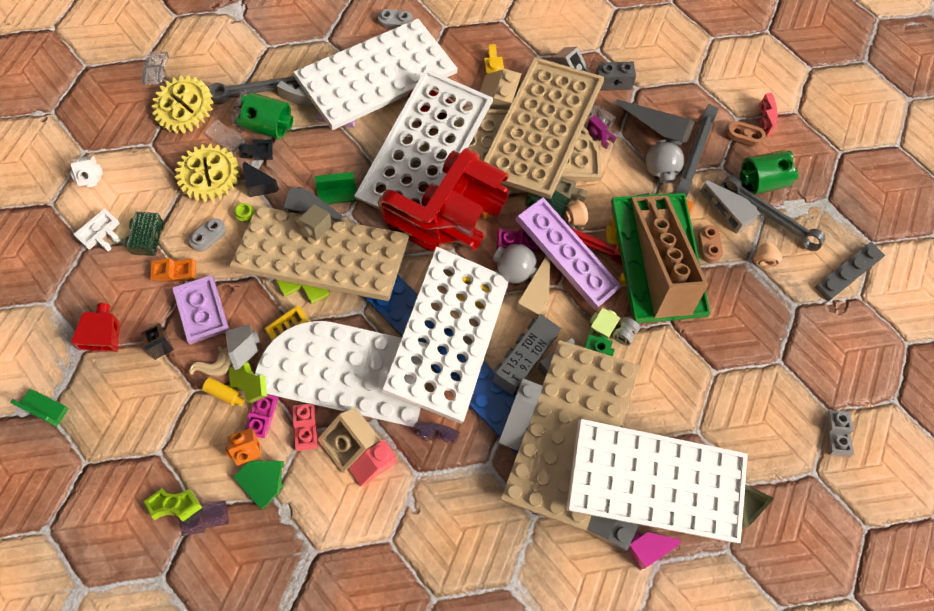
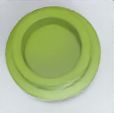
M240 203L237 205L234 214L238 221L248 222L254 214V209L250 204Z

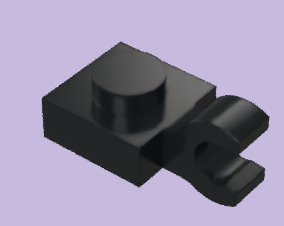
M272 139L253 140V145H239L241 158L253 156L254 160H273Z

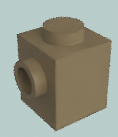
M314 204L299 218L301 233L305 237H310L317 241L332 226L330 213Z

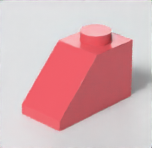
M385 439L365 451L349 469L362 487L396 464L397 458Z

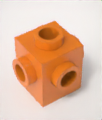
M253 427L228 436V446L225 447L228 458H233L237 466L262 457L261 443Z

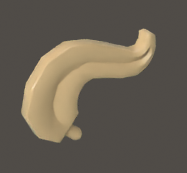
M221 346L218 347L220 353L218 354L217 361L213 364L204 362L193 363L189 368V374L193 375L195 371H199L213 377L225 375L229 368L233 366L227 347L224 349Z

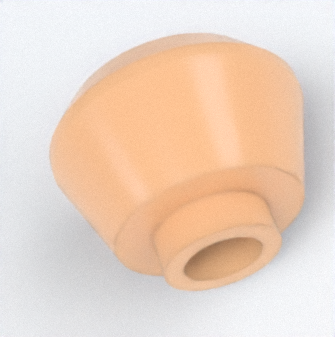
M579 200L571 203L564 212L565 220L570 222L571 225L584 226L588 221V212L585 204Z
M772 243L762 244L758 247L754 256V262L761 267H773L782 260L778 248Z

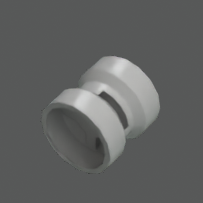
M624 317L620 322V327L613 333V337L619 343L629 346L633 341V336L640 330V325L633 319Z

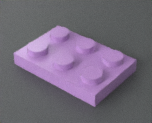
M213 275L173 287L189 344L226 333L225 331L230 330Z

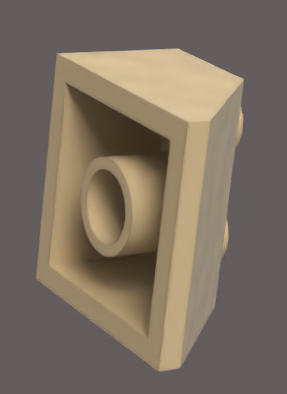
M502 69L485 75L480 92L493 98L489 109L509 110L519 90L522 73Z
M356 407L339 414L317 439L342 473L346 472L365 451L382 441Z

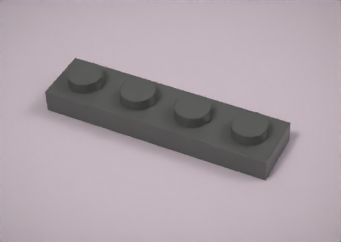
M870 242L818 283L815 288L830 301L886 255Z

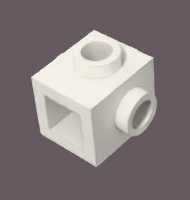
M94 155L74 159L71 162V176L74 181H77L78 186L85 185L87 188L97 185L103 172L100 164L96 163Z

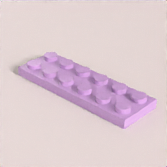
M544 198L537 201L515 219L594 310L622 287Z

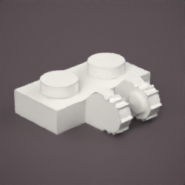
M104 208L75 232L74 236L89 250L99 243L109 252L111 247L103 238L109 235L114 242H121V239L112 231L120 223Z

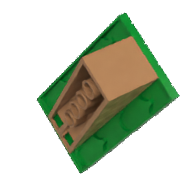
M685 193L612 197L611 210L633 320L639 324L708 317L710 315L706 295L708 282L700 266Z

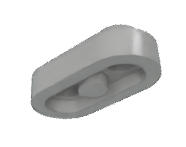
M384 9L378 14V23L384 28L395 29L413 21V15L408 11Z
M218 218L210 219L192 233L189 238L191 247L197 252H203L221 239L226 233L223 221Z

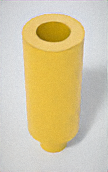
M211 377L205 381L202 387L204 392L231 406L235 404L242 406L245 401L244 398L240 397V392Z

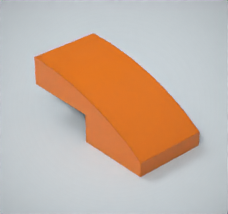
M166 258L151 261L150 279L152 281L195 280L196 261L193 258L177 261Z

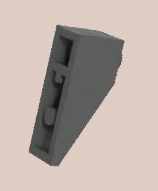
M290 187L284 205L285 212H295L302 215L315 204L329 212L332 220L343 221L340 213L312 192L302 187Z

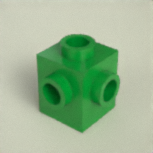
M588 335L584 348L609 356H613L615 349L611 348L613 341L601 335Z

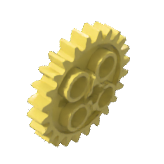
M181 75L178 81L173 77L172 83L166 81V87L160 86L162 92H156L159 97L153 98L156 104L152 105V108L155 110L152 113L156 117L155 120L164 129L166 128L169 132L173 130L176 134L180 130L185 134L187 128L192 132L193 126L199 128L198 123H205L203 118L210 117L207 111L212 110L210 104H213L212 94L202 80L199 81L196 77L192 79L189 75L184 79ZM172 96H175V97L178 98L185 106H188V108H189L191 111H193V113H190L188 110H186V108H185L183 105H181L180 103H178L174 98H172Z
M202 144L199 150L197 147H194L193 153L187 151L189 156H181L183 162H177L179 168L175 169L177 184L183 194H187L190 199L194 196L197 202L200 198L203 199L204 203H206L208 198L214 202L216 196L221 200V194L229 195L227 190H234L233 184H238L237 177H240L238 172L240 168L236 157H233L232 152H228L226 148L221 150L219 145L213 148L212 144H209L208 148H205ZM205 159H207V166L209 168L208 174L211 180V187H209V181L206 177L207 170L204 164Z

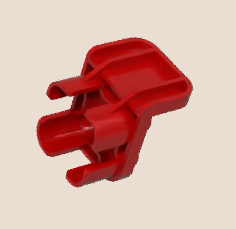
M469 148L463 149L461 153L453 150L443 165L442 171L446 176L439 186L435 183H431L422 197V205L388 189L384 191L378 200V206L384 223L392 231L409 234V241L428 251H435L436 247L440 248L443 243L457 242L475 251L484 239L483 232L475 229V225L483 211L493 217L499 215L509 194V190L500 183L507 181L509 174L481 160L479 153Z

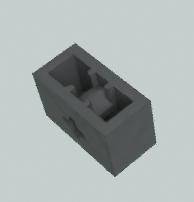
M634 61L602 62L597 64L595 74L604 76V82L600 91L632 90L636 79Z

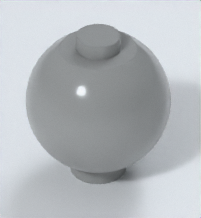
M668 140L657 141L646 155L647 170L652 176L659 177L661 184L674 182L675 176L682 170L684 165L682 150L676 144L668 142Z
M512 244L505 249L500 246L493 258V261L497 262L499 274L509 283L520 284L526 282L528 278L533 279L538 270L535 267L536 258L534 253L528 247L521 244Z

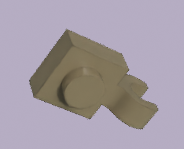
M561 177L552 196L566 201H570L572 197L574 200L584 203L587 191L576 188V182Z

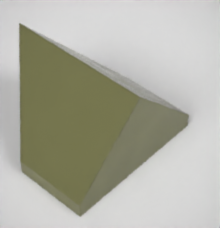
M745 484L742 529L749 527L775 498Z

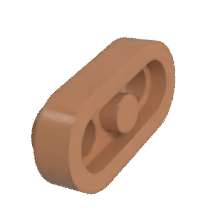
M740 121L732 122L727 130V135L730 139L751 146L761 145L766 137L762 128Z
M706 225L698 235L701 255L706 262L716 263L723 255L720 233L716 227Z

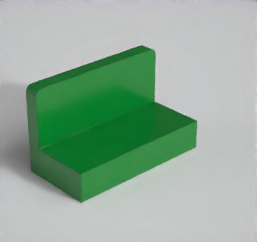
M354 172L315 176L318 198L326 204L357 201L355 198L356 184Z
M32 389L28 390L21 402L14 399L10 402L19 409L55 427L58 426L69 409Z

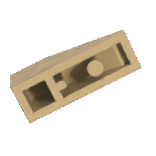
M547 255L519 300L516 311L535 320L540 315L545 317L549 310L547 303L549 300L550 259Z

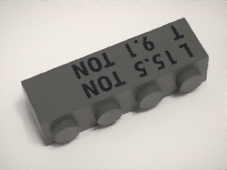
M543 315L529 323L527 327L528 332L526 334L522 333L516 341L518 345L514 349L511 347L504 356L506 359L504 363L499 362L493 370L495 375L492 382L512 396L520 387L522 379L527 378L561 330V327Z

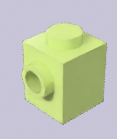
M602 308L599 314L595 312L590 320L592 326L589 329L588 335H601L609 339L620 317L614 311Z

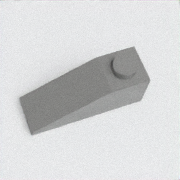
M707 180L700 190L701 194L736 234L754 223L760 214L755 205L751 204L748 199Z
M522 379L499 444L519 451L543 388L542 385Z

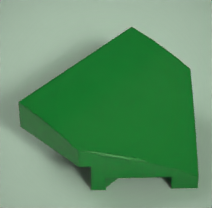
M249 461L233 478L259 508L264 509L280 493V489L284 488V485H282L284 461Z

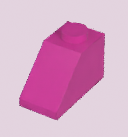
M649 532L642 536L640 533L634 535L627 551L640 570H643L680 545L681 541L676 538Z

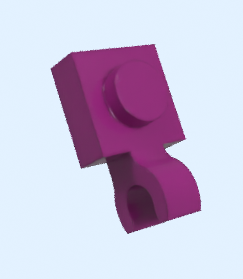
M594 115L589 119L587 130L592 137H595L598 141L601 140L602 147L607 149L609 143L606 140L614 144L616 137L607 131L608 127Z

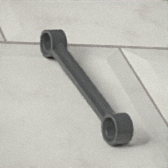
M294 76L228 87L217 82L209 86V92L212 94L211 99L214 104H223L229 97L247 95L252 92L260 93L278 90L277 85L281 81L294 87H298L300 84ZM216 91H224L221 96H213Z
M708 104L705 109L675 194L685 193L687 197L699 160L719 109L717 106Z
M730 175L721 183V187L748 199L751 204L755 205L758 211L801 238L802 244L807 250L818 251L824 244L826 237L821 230H808L743 188V183L739 177ZM726 182L734 184L736 190L728 188ZM808 237H815L819 240L820 243H812L808 239Z

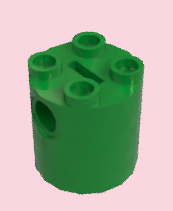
M253 92L242 96L241 114L237 117V125H240L242 129L279 140L284 137L287 130H291L294 117L291 115V106L288 102Z
M790 150L747 157L743 160L739 173V178L745 189L754 195L791 187L794 180H797L799 177V172L794 166L793 153Z

